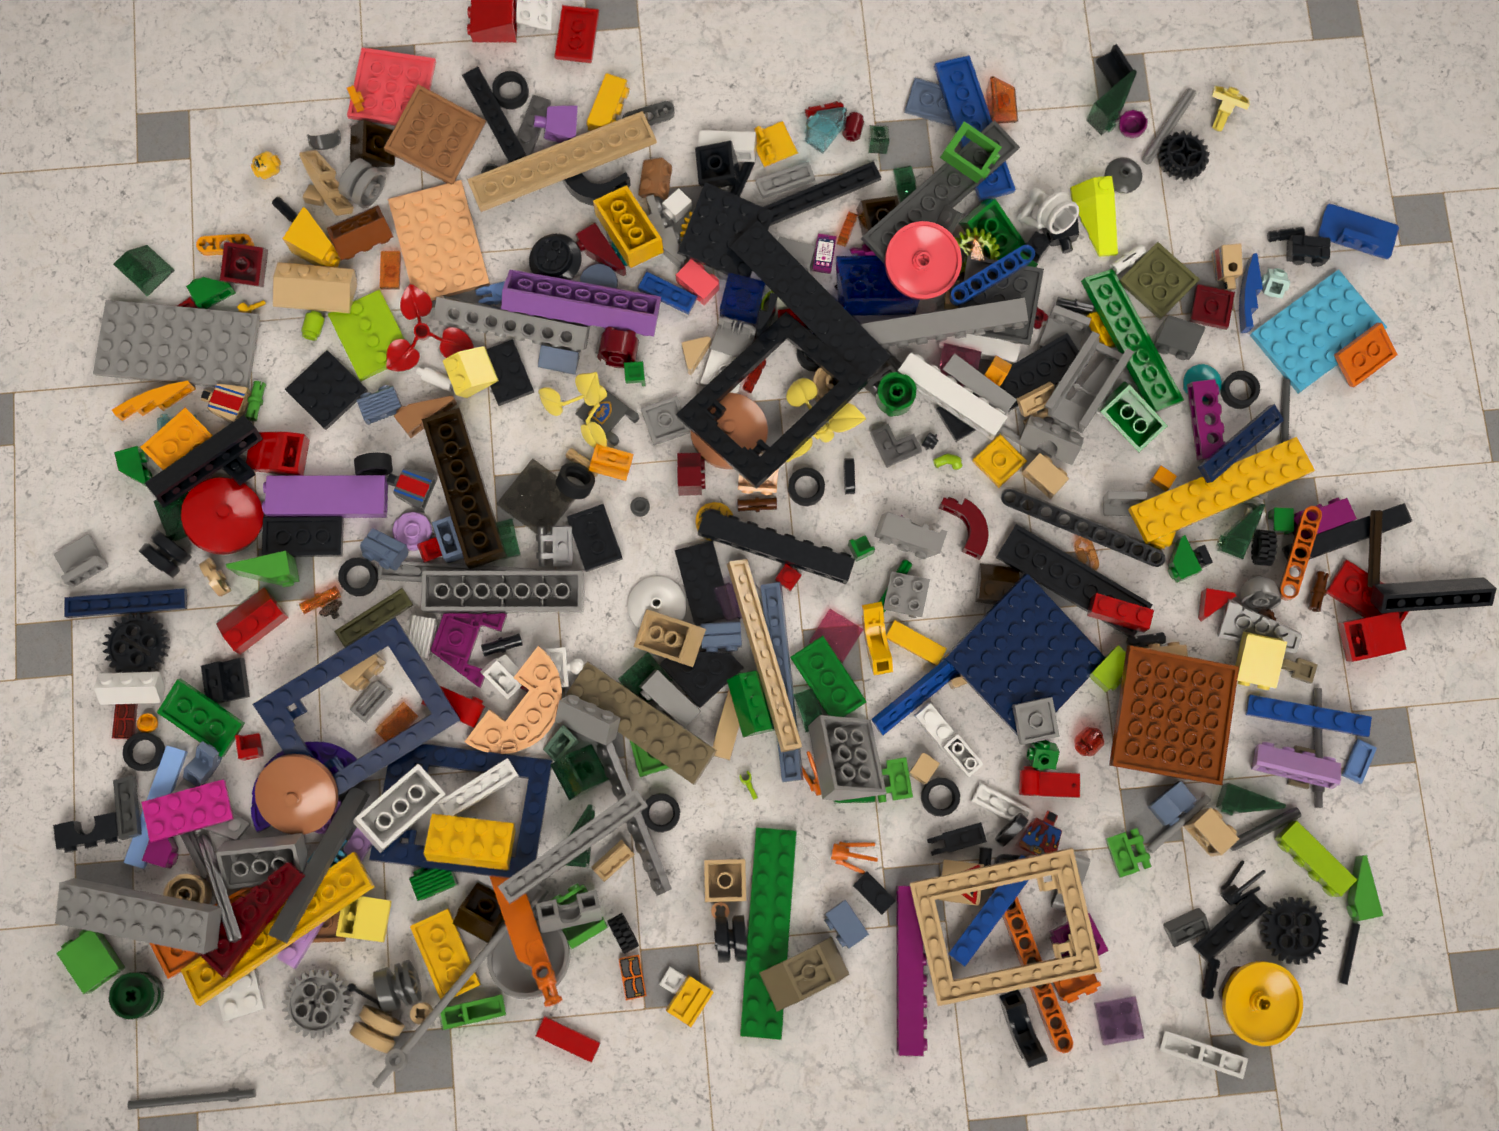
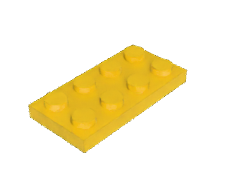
M449 909L410 926L440 1000L472 963L457 926L453 924L454 919ZM476 971L454 997L481 985Z

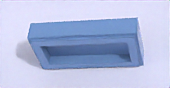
M1357 739L1341 776L1362 784L1377 747Z

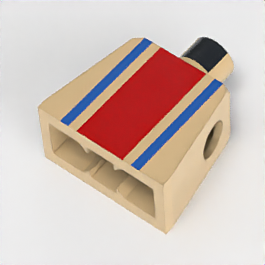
M1241 244L1222 245L1212 252L1216 281H1224V290H1235V279L1243 274Z
M216 384L213 392L208 390L202 392L201 400L209 403L207 409L212 414L232 423L242 415H245L249 404L247 399L251 396V391L247 387Z

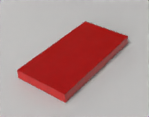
M1345 560L1326 589L1327 594L1362 617L1384 614L1380 613L1370 602L1373 588L1367 586L1368 573L1350 561ZM1409 611L1398 612L1401 624Z

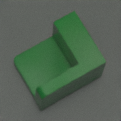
M643 361L624 363L626 384L641 383L642 386H646Z
M1274 507L1268 512V519L1273 520L1274 531H1282L1284 535L1294 532V508Z
M866 535L856 540L850 539L848 542V547L856 562L875 552V547H871Z

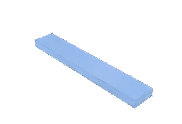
M166 746L147 800L165 796L174 791L188 753L187 751ZM142 811L140 816L142 835L132 838L124 863L145 869L147 862L142 861L149 842V835L144 812Z

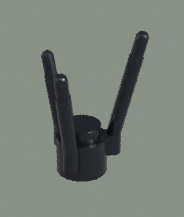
M1240 861L1227 882L1221 887L1223 891L1220 895L1230 906L1233 904L1237 905L1251 893L1254 894L1261 889L1258 886L1242 894V891L1258 880L1266 871L1262 870L1240 888L1236 885L1230 886L1244 865V861Z

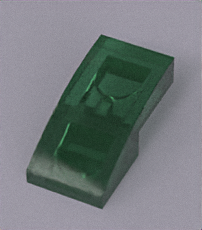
M912 166L893 169L900 203L916 190V179Z
M513 519L497 522L507 557L501 559L520 556L521 553Z

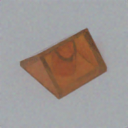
M994 76L990 77L986 93L992 122L994 120L997 123L1018 122L1015 87Z

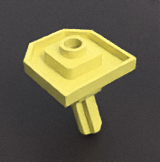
M1214 86L1212 97L1220 99L1221 102L1212 128L1216 131H1222L1235 105L1247 110L1250 105L1249 99L1240 94L1239 90L1234 87L1227 89Z

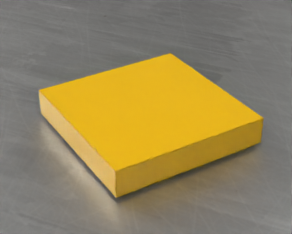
M999 434L972 462L1000 488L1026 464L1027 460Z

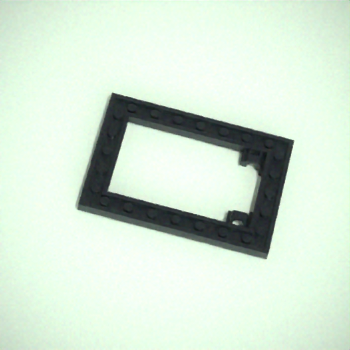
M785 312L677 412L676 416L757 489L868 384V380L789 313ZM787 339L838 383L772 446L769 447L760 439L756 442L757 445L753 449L750 448L748 450L745 446L741 448L717 426V420L726 411V408L720 401ZM714 407L716 411L712 414L710 410Z

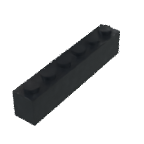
M242 415L144 484L160 505L165 508L263 439L256 427L245 415Z
M1485 577L1373 584L1370 602L1380 613L1493 606L1497 588Z

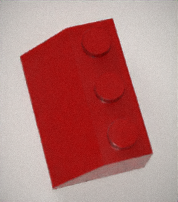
M264 587L221 619L216 625L233 651L241 655L289 617Z

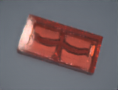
M115 704L112 730L113 739H129L135 734L138 704Z

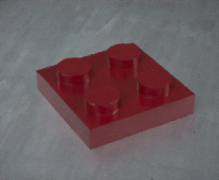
M1198 284L1195 288L1189 322L1227 330L1229 328L1235 292Z

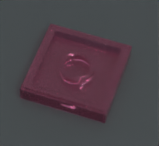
M829 609L809 643L824 636L840 662L843 663L863 629L832 609Z

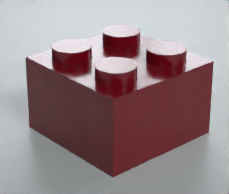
M224 242L220 280L264 288L268 249Z

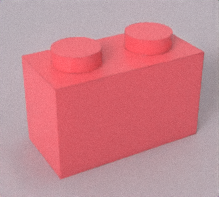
M690 259L676 274V282L686 291L696 295L697 300L703 305L719 291L718 278L713 274H708L704 266L699 262H694Z

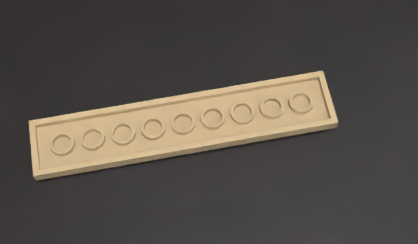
M643 111L469 178L467 181L480 212H483L654 145L657 141Z

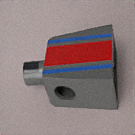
M407 468L402 470L400 476L390 473L387 478V484L395 487L393 494L420 512H424L437 482L435 474Z

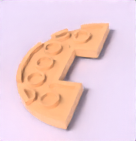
M539 645L514 676L515 680L529 689L506 721L489 709L464 741L465 743L487 753L509 754L534 745L551 729L555 722L559 700L562 699V684L554 662Z

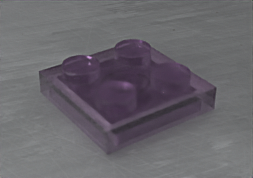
M1136 996L1094 1003L1102 1045L1144 1038Z

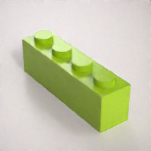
M1298 821L1290 822L1274 838L1278 842L1279 848L1286 853L1289 852L1294 857L1292 860L1299 867H1304L1308 871L1307 875L1313 881L1319 882L1323 886V891L1330 897H1342L1357 881Z

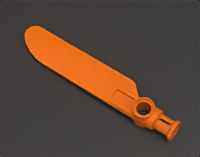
M489 876L517 959L531 966L532 975L536 980L538 989L542 990L545 999L544 1006L548 1007L558 1004L563 999L558 994L555 971L551 966L527 893L509 904L498 887L508 878ZM543 969H548V974L545 977L540 978V971Z

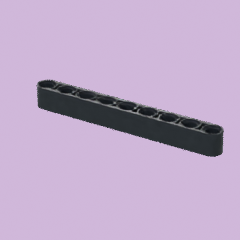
M1007 487L1001 493L1003 504L1143 563L1153 567H1160L1166 560L1163 551L1149 543L1145 544L1144 541L1023 491ZM1007 492H1013L1016 495L1013 501L1005 500L1004 496ZM1027 499L1034 502L1033 507L1030 509H1025L1022 506L1023 502ZM1042 508H1051V514L1049 516L1041 515ZM1061 515H1068L1070 517L1069 522L1066 524L1060 523L1059 518ZM1086 522L1088 528L1085 531H1079L1077 529L1079 523ZM1098 530H1105L1106 536L1103 539L1096 538L1095 535ZM1117 537L1124 538L1122 546L1114 545V540ZM1135 545H1141L1143 549L1141 553L1134 554L1132 548ZM1153 553H1160L1161 557L1158 561L1154 562L1151 560Z

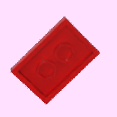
M562 5L555 59L592 63L599 9Z

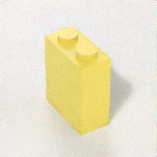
M1243 631L1235 666H1239L1238 684L1250 686V683L1257 684V688L1269 690L1270 687L1277 688L1287 642L1283 639Z

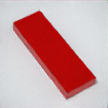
M546 1016L543 1018L536 1037L591 1063L601 1044Z

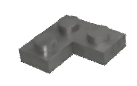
M889 424L870 433L886 468L922 452L914 434L896 441Z

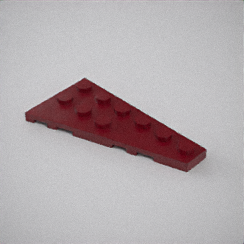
M287 862L268 876L265 882L259 886L256 885L251 889L250 893L244 897L241 896L231 904L241 939L235 943L228 940L221 918L217 948L205 954H198L221 977L227 978L305 875L292 863Z

